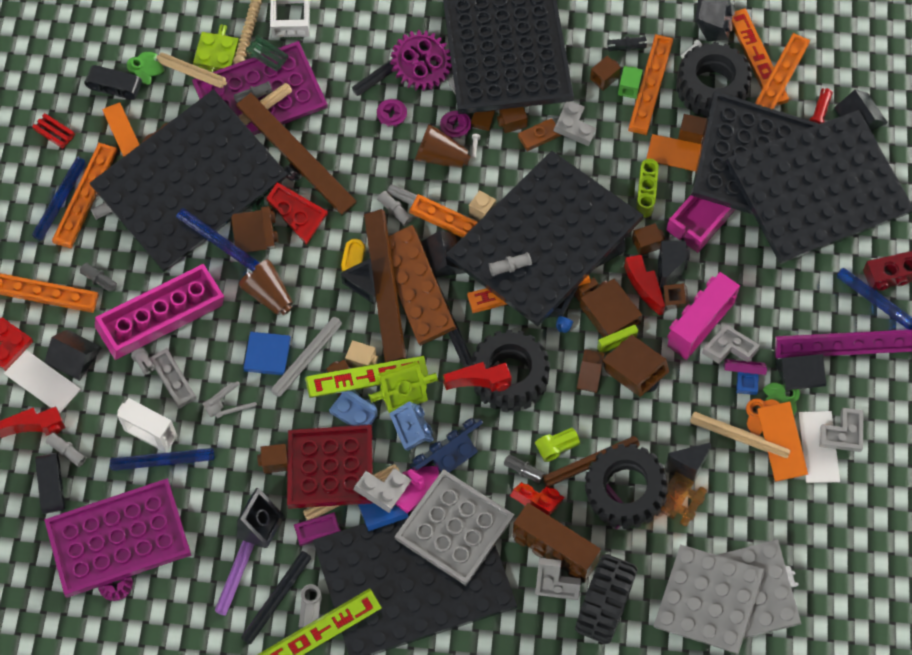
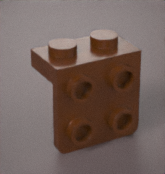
M269 206L261 207L259 211L232 215L231 219L237 253L276 249L275 243H279L278 233L273 230V223H276L275 212L271 211Z

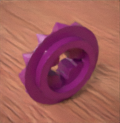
M388 99L377 107V118L381 124H386L388 127L390 125L397 127L398 124L403 123L405 118H407V108L399 100ZM394 108L395 114L390 118L389 113Z
M450 111L441 118L440 129L452 139L454 137L460 139L463 135H467L471 129V121L466 114ZM458 120V126L453 130V125Z
M132 577L118 580L121 582L117 584V591L112 585L109 586V584L98 587V590L107 600H122L132 590Z

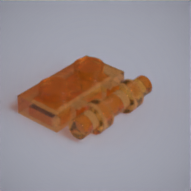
M675 472L668 484L665 506L661 507V513L672 519L676 517L677 513H680L683 516L680 524L687 527L690 520H694L698 506L703 504L707 490L704 487H699L697 492L692 490L695 482ZM686 497L692 500L688 508L682 505Z

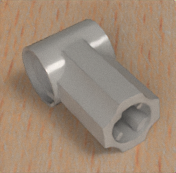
M306 585L301 591L299 629L319 618L322 595L316 585ZM309 592L317 593V597L312 601L306 599V595Z

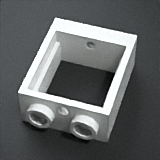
M271 0L270 29L272 37H309L310 0ZM304 3V20H277V4Z
M130 398L119 407L117 416L124 431L167 453L177 438V433L170 419Z

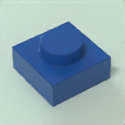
M738 372L736 393L757 395L759 374Z

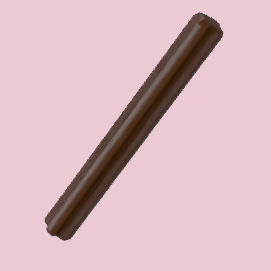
M632 436L612 445V448L616 449L618 444L624 443L625 447H629L630 443L636 444L638 448L640 444L637 437ZM606 448L544 475L543 481L548 487L589 470L591 461L595 462L596 455L600 452L602 454L606 453Z

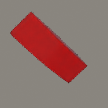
M642 255L626 257L624 268L633 288L658 315H663L665 304L655 271L646 272Z

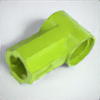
M569 428L553 436L550 434L539 438L535 445L544 462H550L559 457L562 452L580 445L577 432L573 428Z

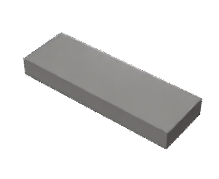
M167 348L149 358L178 409L197 399Z

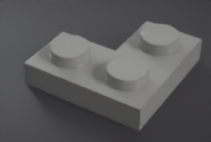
M571 101L565 103L553 131L589 146L596 128L579 121L584 106Z
M725 325L703 348L702 354L718 364L730 352L748 362L759 351L760 345Z
M842 408L840 427L822 424L820 426L819 447L861 452L863 450V410Z
M395 468L385 482L365 471L353 490L390 513L412 479Z
M539 558L535 595L578 600L581 579L559 576L561 560Z

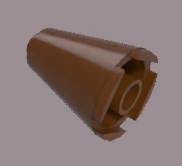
M428 124L415 160L462 168L463 165L467 166L471 155L467 154L468 149L433 125Z
M269 259L255 266L256 269L251 273L248 272L239 282L242 290L276 315L282 314L284 316L292 310L291 305L293 301Z

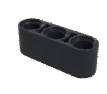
M97 65L91 66L84 81L85 86L91 90L130 100L136 99L143 83L142 79L136 75Z
M58 453L36 456L35 463L42 513L48 514L65 510Z

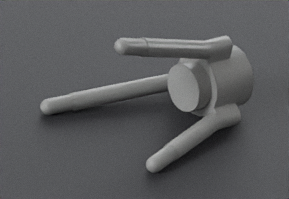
M237 381L234 384H228L202 404L210 417L215 415L218 419L223 415L254 407L257 403L253 402L221 411L224 406L220 399L240 384Z

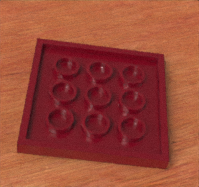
M372 425L288 430V509L373 503L353 490L365 471L373 475Z

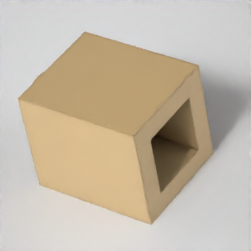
M479 190L469 204V217L479 222L496 205V199Z
M352 340L345 361L350 368L377 364L376 348Z

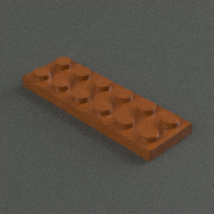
M411 225L390 235L389 243L396 290L418 344L421 346L457 329L415 227Z

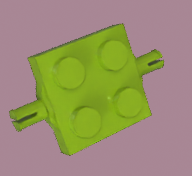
M223 24L219 26L218 34L202 32L193 65L210 72L233 65L239 38L226 36L227 26H223Z
M417 361L378 374L381 384L380 391L369 394V399L371 403L383 399L389 413L409 401L417 405L428 401L426 394L427 384L438 381L436 373L423 376L420 364Z

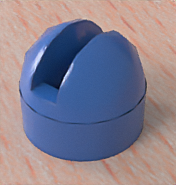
M559 316L556 322L557 330L563 333L569 332L573 325L572 320Z

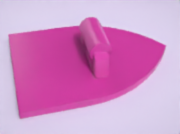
M424 466L417 471L410 469L402 472L412 480L395 505L407 514L416 508L439 476L437 467Z

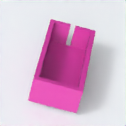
M690 195L669 219L666 231L680 241L684 238L686 245L699 253L736 209Z
M721 272L716 277L712 276L706 284L707 288L697 293L694 298L695 302L691 306L687 305L682 312L683 316L680 320L675 319L669 328L671 331L667 336L669 338L667 347L685 360H688L735 303L740 285Z

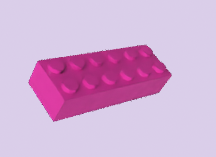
M202 264L96 316L95 328L113 358L117 360L221 307L224 295L205 265Z

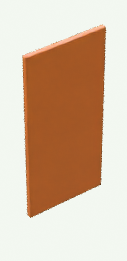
M652 134L646 159H654L658 164L696 171L702 144Z
M790 401L758 408L757 411L764 439L791 451L788 458L768 452L775 482L808 475Z

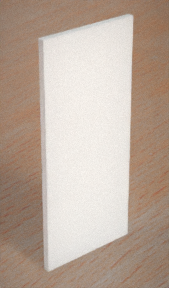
M27 350L4 372L7 377L50 408L56 406L60 413L81 390V388Z
M832 411L798 412L802 451L808 475H805L806 483L840 482L836 449L819 447L820 426L822 424L833 426Z

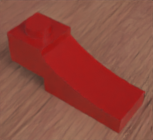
M481 362L443 375V383L446 390L466 386H479L490 388L491 392L496 390L504 391L511 386L512 381L506 363L486 369L484 363Z
M56 406L38 414L33 407L1 420L0 437L3 438L22 432H44L48 436L54 432L58 434L66 427Z

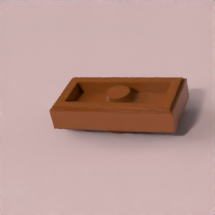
M550 118L518 133V138L526 151H529L560 137L561 134L553 131L556 124Z

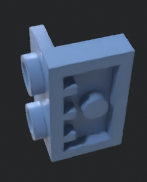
M355 390L341 392L340 397L329 409L332 415L349 426L371 425L378 416L376 405L371 403L369 399L364 400L359 397V393Z
M409 401L389 413L405 450L409 451L424 441H433L431 435L433 433L432 428L426 423L423 417L425 413L420 405Z

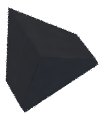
M370 258L343 271L341 279L342 283L372 304H375L376 295Z

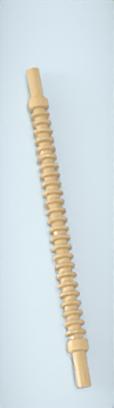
M251 0L233 64L245 61L247 57L246 54L252 39L251 36L253 35L255 23L257 22L262 5L261 1L263 0Z

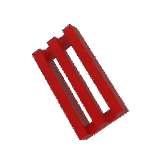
M44 113L42 115L43 118H39L37 120L38 123L32 126L33 130L63 149L75 136V133ZM42 126L45 127L46 129H48L49 131H51L53 134H55V135L59 136L60 138H62L64 141H63V142L60 141L59 139H57L56 137H54L53 135H51V134L48 133L47 131L43 130L41 127H42Z

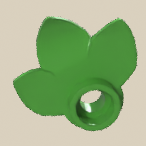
M143 52L138 57L130 58L126 64L129 73L140 77L143 84L147 85L151 84V76L160 75L165 72L162 64L156 61L157 54L154 52Z
M777 382L770 383L763 388L765 394L768 395L766 400L773 399L779 403L790 401L793 415H795L797 411L796 402L800 397L799 389L791 390L793 395L787 397L785 393L788 390H785L784 386Z

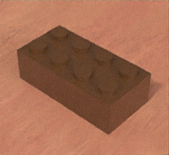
M529 503L526 504L513 523L512 537L517 544L523 547L526 545L531 548L532 552L540 558L561 560L560 570L564 569L572 578H580L585 583L599 562L601 548Z

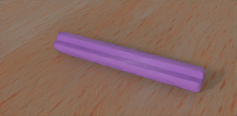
M242 541L216 605V613L224 616L227 614L254 544Z

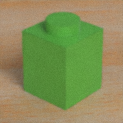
M624 66L618 95L637 99L642 69Z

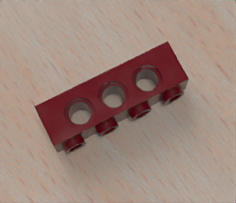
M912 251L867 261L863 272L870 290L883 291L891 286H904L912 282Z

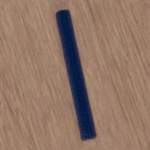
M75 158L33 231L32 236L34 239L43 240L86 165L83 158Z
M182 208L177 213L178 219L252 272L256 269L255 266L259 264L257 260L190 212Z
M840 269L837 278L905 328L912 330V317L847 269Z
M213 448L111 458L110 468L115 471L211 461L215 459V452Z

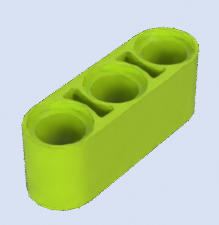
M645 159L640 168L636 210L643 214L644 218L653 214L656 201L659 166L654 159Z

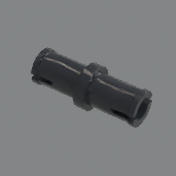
M625 36L624 39H608L607 45L615 44V46L608 47V51L625 50L628 52L630 49L647 48V43L639 44V42L647 41L646 36L634 38Z

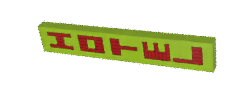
M424 356L306 376L305 381L309 398L380 386L379 373L416 361L420 364L423 376H428Z
M369 588L257 655H304L380 610L382 607Z

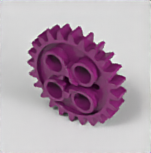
M418 30L416 35H414L410 31L409 37L404 34L403 40L398 39L397 45L393 46L394 52L391 53L390 57L394 59H391L390 64L395 66L392 68V72L398 71L396 78H403L401 84L408 82L407 88L414 85V89L417 91L418 87L421 86L422 91H425L426 86H428L432 90L434 85L439 87L440 81L444 82L445 76L449 75L450 71L447 69H451L452 64L448 63L451 62V57L447 55L450 53V49H444L447 43L440 44L441 37L434 39L435 33L428 36V31L426 30L424 35H421L420 30ZM419 46H425L427 48V51L421 50ZM404 55L411 56L412 60H406ZM430 61H436L438 66H433ZM420 70L423 76L417 75L415 71Z

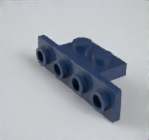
M477 418L466 420L462 424L463 427L458 431L455 429L449 432L444 441L434 443L429 447L430 451L413 458V463L409 467L417 471L433 460L440 473L443 469L450 473L478 452L467 434L483 424L482 420Z

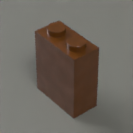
M615 278L609 282H602L597 289L589 290L581 297L580 308L603 338L632 325L637 326L641 324V312Z
M633 335L623 340L616 349L608 353L603 359L606 373L639 397L669 372L667 359Z

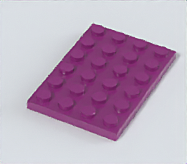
M299 41L213 72L226 78L227 84L223 88L216 87L197 78L192 80L199 100L214 89L237 116L241 115L242 112L236 107L234 95L250 89V86L255 87L268 81L273 91L284 83H287L292 89L289 95L268 109L282 125L328 108L325 97ZM264 95V96H262V97H260V98H257V99L260 101V100H262L263 98H265L267 95ZM251 122L246 125L253 135L261 133Z
M168 478L44 519L66 598L191 556Z

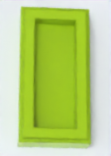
M636 325L599 339L598 351L605 353L615 349L623 340H626L631 335L637 338L638 329Z

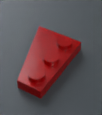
M278 182L267 196L269 204L306 245L328 214L325 209Z

